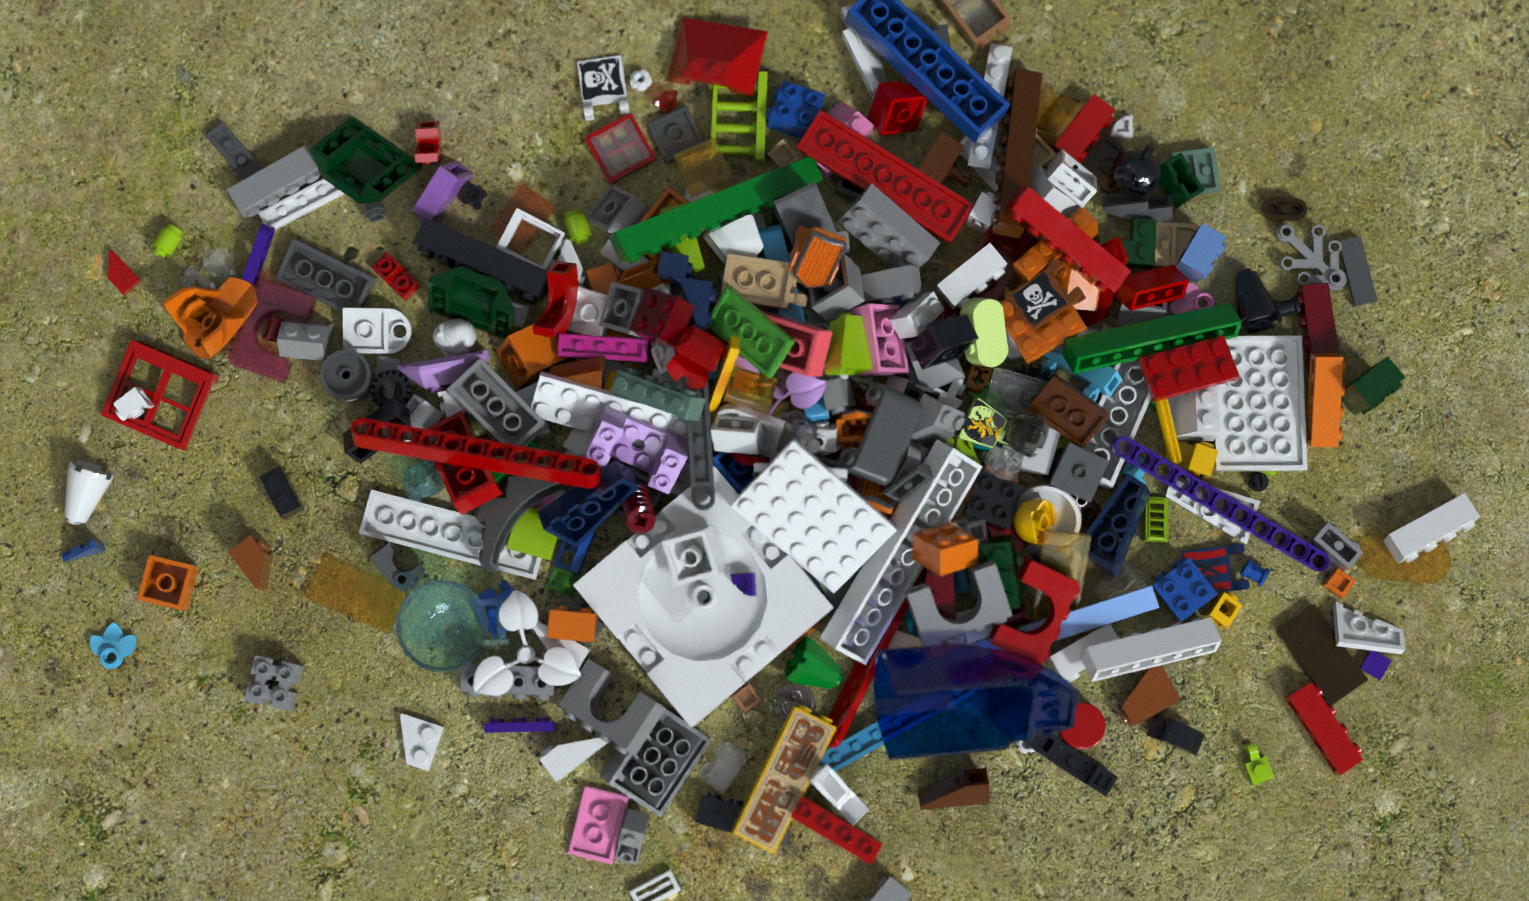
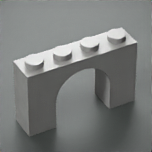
M992 560L969 567L977 589V602L974 609L963 618L948 619L941 616L937 611L927 583L904 590L920 641L924 647L938 646L942 643V640L948 638L951 640L961 638L963 633L971 630L972 632L985 629V625L991 623H1004L1008 617L1012 616L997 566Z
M588 659L580 671V678L572 683L559 706L565 709L564 715L571 720L580 719L582 721L580 726L591 733L594 729L598 731L597 737L608 744L610 741L616 743L614 748L624 755L630 752L636 756L666 708L639 691L621 718L613 722H602L598 712L599 701L615 675Z

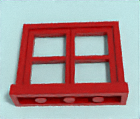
M131 340L101 415L185 451L212 385L218 382L220 375L140 340ZM138 358L164 369L155 392L129 382ZM172 373L199 384L190 407L164 397ZM126 386L131 388L141 387L147 395L153 397L152 403L155 406L148 408L144 420L140 418H127L122 421L115 412L117 408L113 403L123 396ZM161 401L187 412L179 435L152 424Z

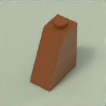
M600 356L554 365L550 367L549 374L604 389L606 357Z
M1162 665L1147 668L1120 704L1121 712H1119V716L1125 725L1129 724L1130 727H1134L1181 700Z

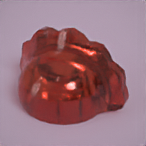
M677 90L663 91L653 98L651 102L662 111H670L676 105L678 92Z

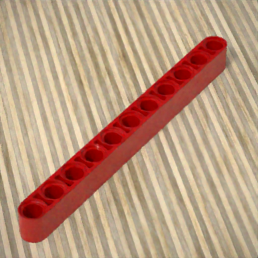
M367 418L355 419L351 424L353 442L360 448L583 488H594L600 482L599 464L591 458Z

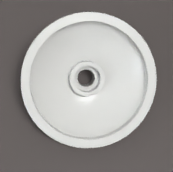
M1037 485L1026 490L1020 496L1015 512L1023 502L1029 499L1038 498L1052 502L1056 520L1055 525L1050 526L1049 532L1053 533L1047 543L1055 545L1059 549L1069 545L1076 538L1082 521L1081 511L1076 500L1068 492L1052 485Z

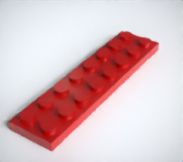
M822 110L819 111L796 147V150L863 191L873 184L920 226L949 244L952 243L975 204Z

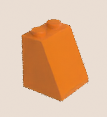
M534 324L507 336L497 349L496 354L517 390L538 380L541 372L549 373L551 366L564 364L572 359V357L557 356L559 333L555 337L534 335L532 328Z

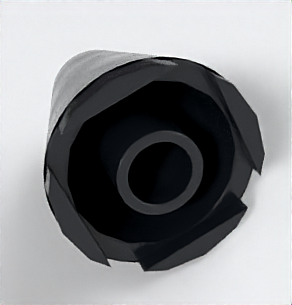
M1250 268L1239 271L1235 277L1236 313L1242 320L1239 333H1242V330H1247L1248 334L1258 333L1272 328V323L1275 321L1279 324L1282 320L1281 313L1258 273Z

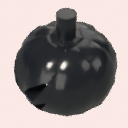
M1147 144L1144 149L1131 147L1120 152L1115 158L1112 169L1114 180L1125 192L1133 195H1142L1149 193L1159 185L1162 169L1157 157L1152 155L1154 151L1152 145Z

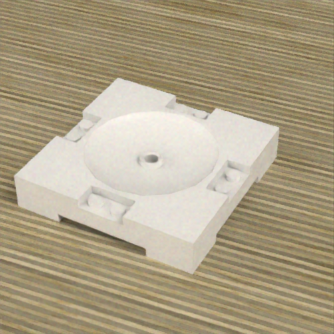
M713 466L715 503L709 510L701 511L695 508L692 503L690 486L661 510L662 512L655 517V526L650 531L642 534L635 533L573 585L615 637L622 642L646 671L650 679L691 728L697 725L736 690L834 609L833 605L789 554H786L731 507V503L739 494L715 466ZM705 492L698 494L697 502L701 505L708 504L710 501L709 494ZM712 525L726 569L718 575L675 586L662 541L693 529ZM755 572L756 596L743 594L733 584L730 574ZM703 590H707L710 593V600L707 603L700 602L698 598L699 593Z

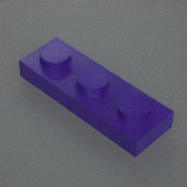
M538 717L536 722H527V718H513V723H504V718L490 719V723H484V733L555 731V722H550V717Z

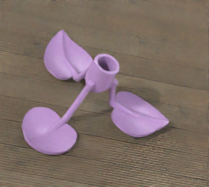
M741 355L737 356L727 383L736 391H746L750 385L753 387L772 385L771 392L776 401L767 412V415L770 416L777 405L788 395H791V402L795 407L806 409L813 406L821 398L827 385L825 380L796 372L789 375L786 385L780 380L776 381L775 379L765 382H754L760 375L759 370ZM783 429V432H782V435H781V439H780L779 444H780V443L782 442V440H783V437H784V429Z

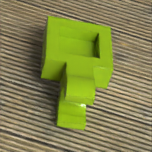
M1256 743L1245 745L1244 748L1249 761L1243 764L1251 785L1254 786L1275 778L1267 756H1259Z

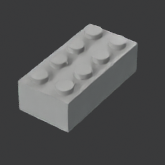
M873 184L869 185L848 205L837 221L891 268L906 265L920 268L930 259L940 244L937 239Z
M482 358L477 360L447 389L449 396L496 442L526 447L545 429V422Z

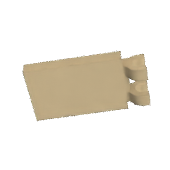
M728 254L720 297L727 286H732L753 305L788 310L789 303L806 307L808 299L805 294L795 293L796 283L801 282L794 276L793 271L789 270L788 262Z

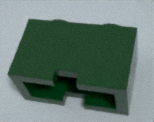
M1182 153L1161 164L1162 176L1160 184L1167 195H1172V202L1176 209L1205 191L1196 175L1193 176L1189 171L1191 167Z

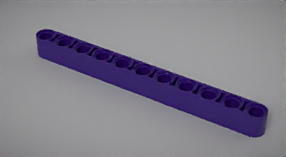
M1116 436L1111 440L1110 450L1115 456L1306 568L1317 572H1322L1328 568L1330 559L1320 549L1131 438ZM1124 440L1127 444V449L1120 453L1117 446L1120 441ZM1141 452L1146 454V461L1143 464H1139L1137 461V456ZM1163 463L1166 471L1163 475L1159 476L1157 467ZM1180 475H1183L1185 477V484L1178 487L1176 480ZM1202 486L1205 490L1204 496L1197 498L1196 490ZM1222 498L1224 506L1218 510L1215 503L1217 499ZM1241 509L1243 511V518L1237 521L1235 513ZM1257 521H1261L1263 524L1260 532H1256L1254 529ZM1280 532L1282 539L1276 544L1274 542V535ZM1299 543L1301 545V551L1299 554L1295 555L1293 553V548L1296 544ZM1316 555H1319L1320 563L1314 566L1312 560Z

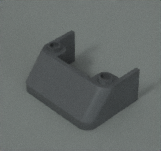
M854 375L852 380L868 388L865 397L868 404L875 406L874 412L859 449L853 447L846 448L841 453L838 462L822 456L820 461L834 468L846 469L848 474L882 486H888L896 478L922 414L923 407L921 402L913 397L880 383Z

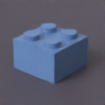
M1202 223L1195 231L1175 267L1194 283H1197L1200 279L1204 280L1215 265L1212 260L1215 261L1223 252L1226 246L1223 241L1226 236Z

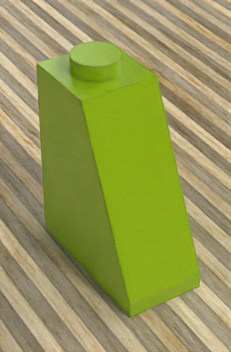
M851 312L838 315V319L831 321L829 325V330L833 332L825 362V375H858L873 369L862 316L852 315Z

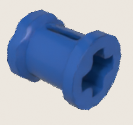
M1249 558L1240 573V577H1247L1256 582L1257 586L1261 587L1270 569L1258 566Z

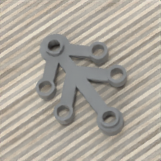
M1282 224L1276 229L1275 237L1279 242H1289L1306 258L1293 259L1290 256H1286L1280 261V268L1282 270L1317 269L1322 274L1310 275L1307 272H1301L1296 277V282L1299 286L1329 282L1330 290L1337 291L1344 287L1346 275L1339 269V252L1342 249V245L1337 240H1333L1327 245L1326 249L1330 254L1329 268L1323 262L1322 237L1325 235V228L1322 225H1315L1310 230V235L1313 238V252L1294 235L1295 230L1291 225ZM1314 229H1319L1321 235H1315ZM1282 230H1289V236H1285L1282 233ZM1331 244L1337 246V251L1331 250ZM1284 260L1290 261L1291 266L1285 267L1283 264ZM1333 275L1339 278L1337 283L1332 281ZM1300 276H1305L1307 278V282H1301Z

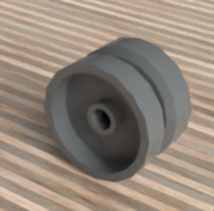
M343 349L335 351L325 359L321 367L320 377L322 385L331 396L340 402L354 403L361 401L369 395L371 383L374 380V371L364 356L356 351ZM350 373V377L348 379H345L344 376L346 374L349 375Z

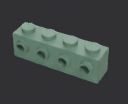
M627 367L626 371H616L611 392L684 420H700L706 399L695 395V391L687 388L678 389L677 384L664 381V383L659 382V378L653 375H640V371L634 368Z

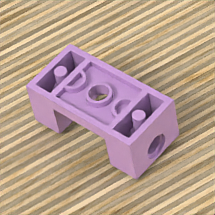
M605 405L587 443L585 457L596 460L603 467H606L610 457H613L649 472L648 486L669 494L688 457L689 446L688 440ZM639 439L642 440L645 445L641 448H637L632 444V442L634 440Z

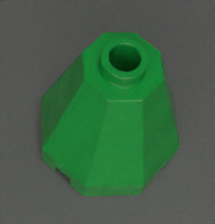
M803 637L792 652L794 654L793 659H788L783 678L796 684L832 689L834 686L837 687L843 677L841 667L817 642Z

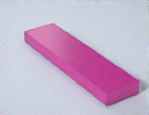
M559 333L557 356L577 358L603 356L606 357V360L647 363L649 341L637 338Z

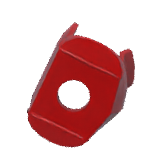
M695 326L687 327L679 346L676 348L677 353L666 365L667 370L675 381L681 377L687 378V388H705L710 370L715 371L717 364L726 354L725 344Z

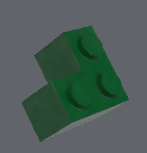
M1134 219L1130 224V241L1121 240L1128 255L1127 268L1151 270L1155 265L1157 220Z

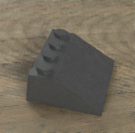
M665 709L636 756L630 752L624 755L616 750L599 776L608 784L661 817L712 740L694 727L691 728L688 723Z

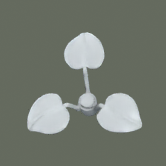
M518 590L513 591L500 608L499 620L501 625L509 631H517L519 629L523 646L517 651V659L506 665L498 656H492L483 660L474 676V691L477 694L491 696L506 693L512 687L514 680L513 674L508 668L520 662L527 665L532 664L534 661L541 663L542 665L538 669V676L549 685H566L580 678L581 673L573 655L565 648L555 647L549 649L545 653L543 660L537 657L534 648L528 646L523 629H532L536 626L538 611L533 601L527 595Z

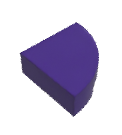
M755 572L730 574L733 584L743 594L756 596Z

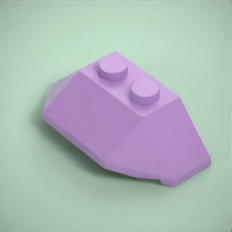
M488 350L397 366L398 370L424 390L430 391L431 394L444 391V388H449L480 358L487 363L490 359V353Z

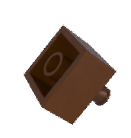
M943 132L940 133L918 168L919 171L942 185L950 177L967 188L974 176L957 166L964 145Z

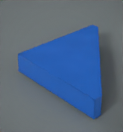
M91 539L88 546L85 547L84 544H80L72 548L71 551L63 552L61 555L63 562L105 552L103 543Z

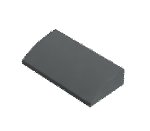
M293 238L275 277V280L342 313L343 307H363L378 277L299 238Z

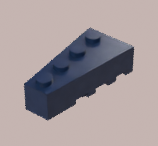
M1127 474L1075 547L1081 557L1116 579L1150 496L1147 485Z

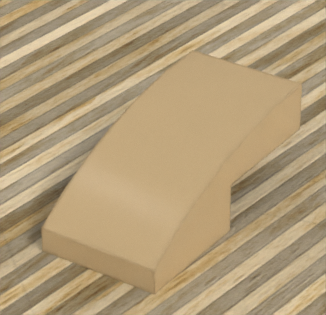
M783 138L766 153L778 168L804 159Z

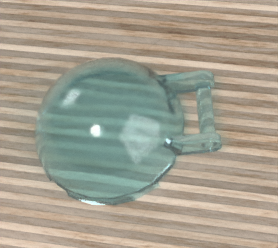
M439 580L428 582L413 590L402 603L396 621L398 642L404 654L420 668L440 673L457 671L472 663L482 651L483 646L509 644V638H506V629L499 620L500 608L507 598L480 599L471 589L454 581ZM495 605L497 638L486 639L488 619L484 606Z

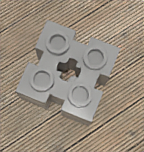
M255 655L251 674H256L254 683L248 682L244 701L267 705L268 700L272 701L271 707L294 711L298 693L293 692L294 684H301L305 666L282 661L281 667L277 666L278 660ZM274 677H276V681H279V685L274 686L272 689L270 682L271 680H274Z

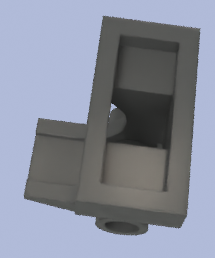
M389 541L370 555L372 562L380 569L390 584L406 593L409 588L414 590L420 580L417 577L418 573L423 575L425 572V568L422 567L424 565L423 560L409 570L398 568L393 562L394 546ZM404 575L406 580L399 581L398 576Z

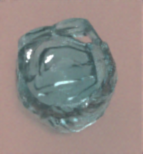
M432 460L420 462L415 466L404 469V478L402 480L405 493L416 502H421L422 498L436 495L444 487L439 471ZM416 473L415 480L408 484V481L412 480L413 474Z

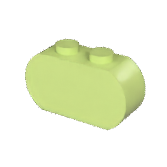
M971 298L962 306L960 316L967 314L979 338L965 351V357L970 363L986 367L998 366L1008 355L1003 306L994 299Z

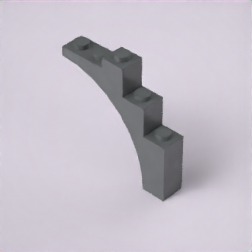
M508 476V484L504 486V496L506 498H494L475 509L476 519L485 527L481 533L483 549L479 552V562L487 571H497L501 550L507 536L517 521L543 498L574 486L527 477Z

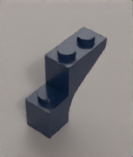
M661 251L658 278L673 282L682 289L687 302L695 306L692 316L696 327L706 332L707 325L712 324L713 312L709 310L710 304L715 303L717 289H713V282L687 278V276L691 277L693 263H689V255Z

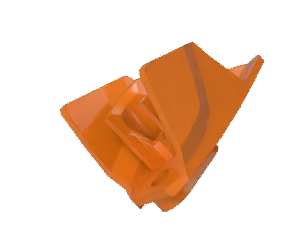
M229 277L218 289L196 286L187 287L179 290L163 302L166 311L183 330L184 343L202 359H211L239 330L258 304L254 285L245 280Z

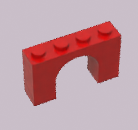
M1026 557L1016 578L1046 594L1050 608L1048 617L1041 626L1029 631L1019 630L1006 623L994 624L987 641L991 645L1041 667L1042 663L1046 662L1050 656L1051 650L1049 648L1052 642H1055L1060 635L1061 630L1059 627L1062 621H1065L1070 614L1069 607L1072 600H1075L1080 593V582Z

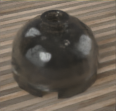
M1026 410L1018 412L1012 417L1005 429L1007 442L1011 449L1023 456L1035 457L1037 454L1034 452L1037 448H1043L1048 437L1049 424L1047 425L1044 422V418L1048 419L1047 416L1036 411Z

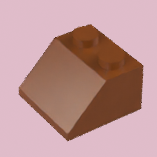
M249 535L229 550L228 553L256 589L261 591L268 589L272 555L269 553L271 547L264 539Z

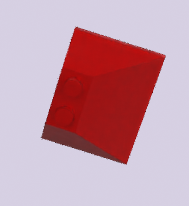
M683 17L667 81L689 85L690 81L724 86L731 93L753 96L768 32Z

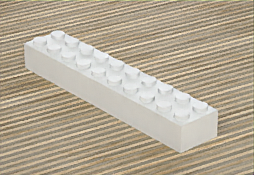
M936 440L922 464L930 466L933 477L899 503L889 520L897 527V531L863 564L820 637L821 640L834 649L864 665L867 664L906 598L904 590L913 586L924 567L913 560V534L922 532L926 528H935L943 523H950L983 467L939 440Z

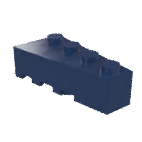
M615 460L600 470V482L596 487L583 488L576 486L537 511L545 531L577 547L630 497L639 486L632 470Z

